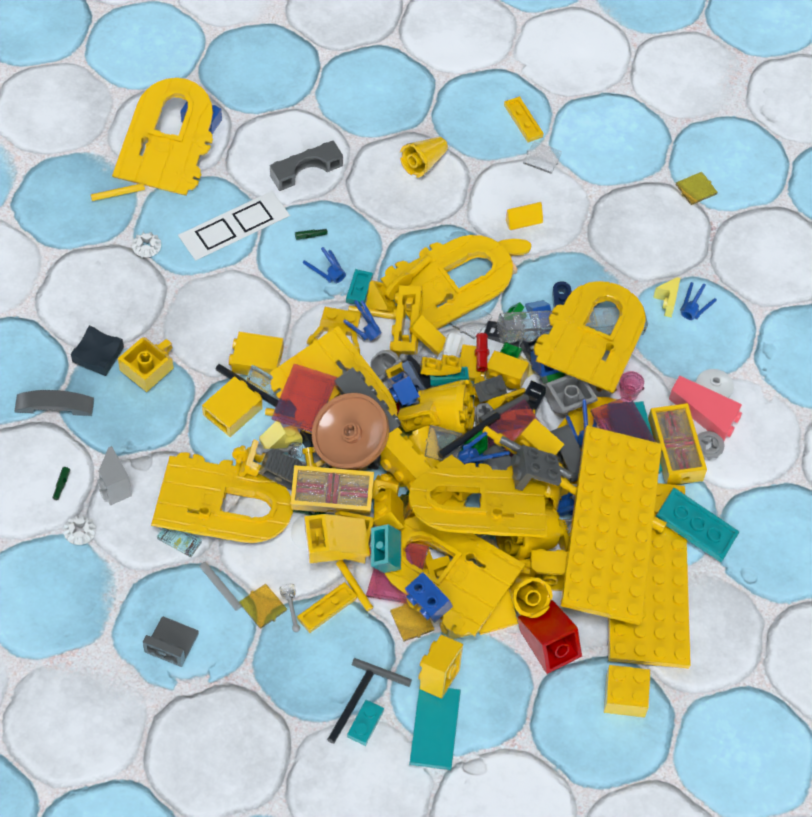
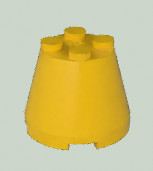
M459 380L418 391L420 396L418 401L420 404L433 401L440 421L439 424L433 425L436 432L460 437L474 427L475 407H473V398L471 397L473 395V385L470 380Z
M545 508L547 538L495 535L498 549L517 560H526L530 558L531 550L545 549L547 551L556 547L559 538L564 533L563 527L559 525L556 509Z

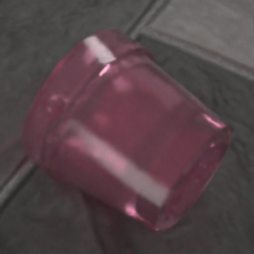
M628 371L621 376L619 382L621 398L625 401H634L638 398L640 392L645 389L642 375L634 371Z

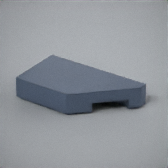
M406 361L402 363L404 371L410 376L417 390L426 389L412 362Z

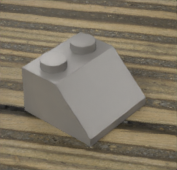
M570 375L546 383L545 397L555 412L564 414L583 407V399L586 400V405L598 401V398L587 382Z
M111 446L107 449L99 468L100 479L97 480L101 488L99 489L103 500H108L110 506L132 496L129 476Z

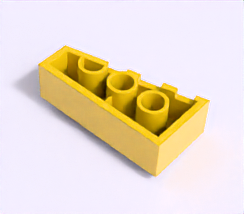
M397 427L389 433L386 446L381 452L380 463L384 470L391 472L396 480L406 485L410 491L411 485L421 474L436 468L430 467L427 458L423 454L418 455L413 448L414 444L409 439L405 441L401 436L402 431ZM436 492L432 495L431 499L442 505L451 498L452 492Z

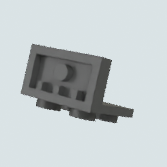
M163 616L152 636H145L143 640L144 652L182 667L199 631Z

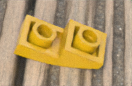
M444 354L441 360L422 357L420 374L442 376L461 372V358Z

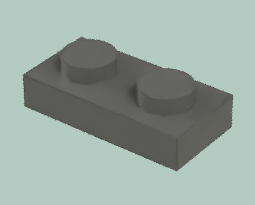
M502 375L474 384L480 402L507 393Z

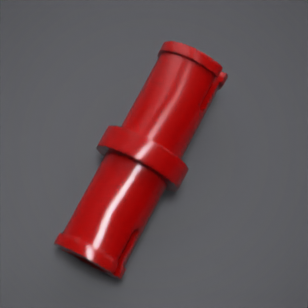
M478 333L476 335V349L474 351L476 371L486 372L488 370V356L490 354L488 335L486 333Z

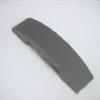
M61 390L28 391L17 394L14 411L15 413L33 414L35 410L72 411L73 415L92 416L94 398L80 393Z

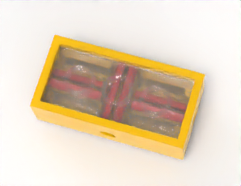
M688 403L651 408L648 420L654 442L662 444L660 463L665 484L678 485L703 481L707 467Z
M294 465L291 510L325 513L345 511L363 516H371L374 472Z

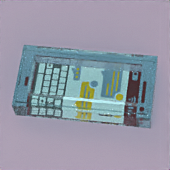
M163 528L157 535L158 540L189 557L193 556L202 543V539L191 533Z

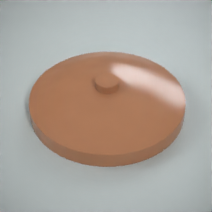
M347 393L330 400L319 411L312 427V442L315 451L324 462L336 469L357 470L369 465L384 450L389 437V421L385 411L374 399L360 393Z

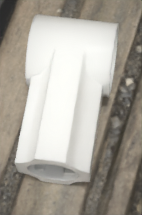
M449 333L437 360H441L443 354L459 357L464 341L462 336L456 333Z

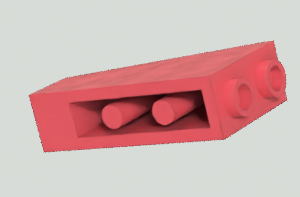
M680 375L671 390L669 400L675 405L688 403L692 419L703 428L717 433L723 441H725L727 436L731 437L735 429L733 426L734 422L738 423L742 416V412H740L742 404Z

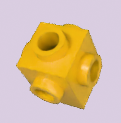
M389 474L377 475L373 482L372 499L379 492L392 488L398 495L400 482Z

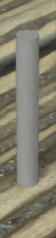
M206 562L201 563L199 567L235 611L239 610L242 607L239 601Z

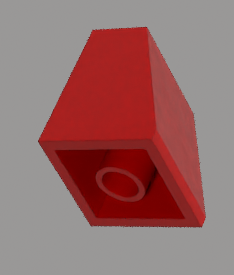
M553 600L550 601L548 610L539 617L518 616L520 632L547 674L582 657L578 627Z

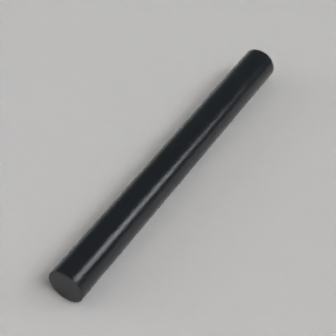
M218 364L216 366V371L229 379L235 376L238 380H243L249 389L253 392H258L263 400L277 407L278 399L223 365Z
M495 412L439 450L437 452L440 458L445 457L477 433L483 431L486 426H490L501 418L500 414Z
M367 670L327 739L330 743L334 744L372 679L373 672Z

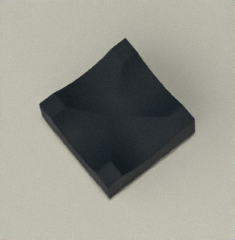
M89 325L82 340L71 352L72 362L106 376L124 348L123 339L104 334Z

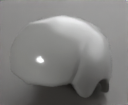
M382 350L371 359V368L379 377L399 357L391 350Z

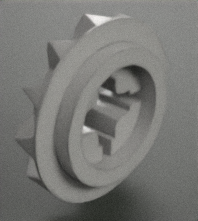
M704 431L697 435L703 457H707L710 460L711 458H718L723 453L725 444L717 433ZM712 441V446L706 450V445Z

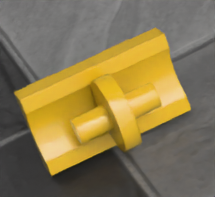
M253 439L251 447L246 449L245 446L241 445L233 450L232 456L236 459V463L240 464L242 462L239 476L244 477L246 473L255 477L258 475L261 465L253 460L261 463L265 456V453L261 455L256 453L259 441Z

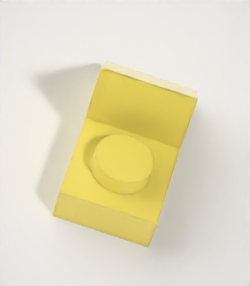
M679 277L655 288L653 298L664 300L662 307L666 309L664 316L672 317L681 279Z
M279 420L259 437V441L264 449L287 448L301 444L303 440L295 425L283 428Z

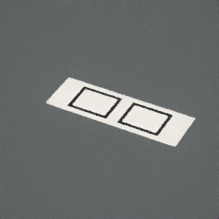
M273 191L189 229L178 236L196 261L287 218L290 214Z

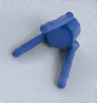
M324 247L321 250L331 264L327 270L328 275L307 261H303V264L326 278L329 283L334 281L337 284L346 277L345 271L341 268L331 250L327 252Z
M693 282L690 283L684 303L680 308L681 315L687 320L698 319L704 311L717 301L714 298L699 310V305L696 302L706 284H702L693 301L688 302L694 285Z
M355 300L354 303L368 323L363 328L365 332L363 333L347 320L343 322L364 340L368 338L371 342L382 332L365 302L361 300L360 305Z
M583 399V420L585 430V427L588 425V415L586 400ZM567 415V423L575 436L579 448L582 449L584 430L580 431L579 435H577L573 423ZM594 418L593 427H596V428H597V418Z
M484 432L469 444L463 445V451L459 452V460L465 465L467 463L509 455L510 451L479 456L477 449L471 447L487 435V432Z
M570 492L561 497L562 500L559 501L557 512L560 516L573 515L575 501L570 499L573 495Z

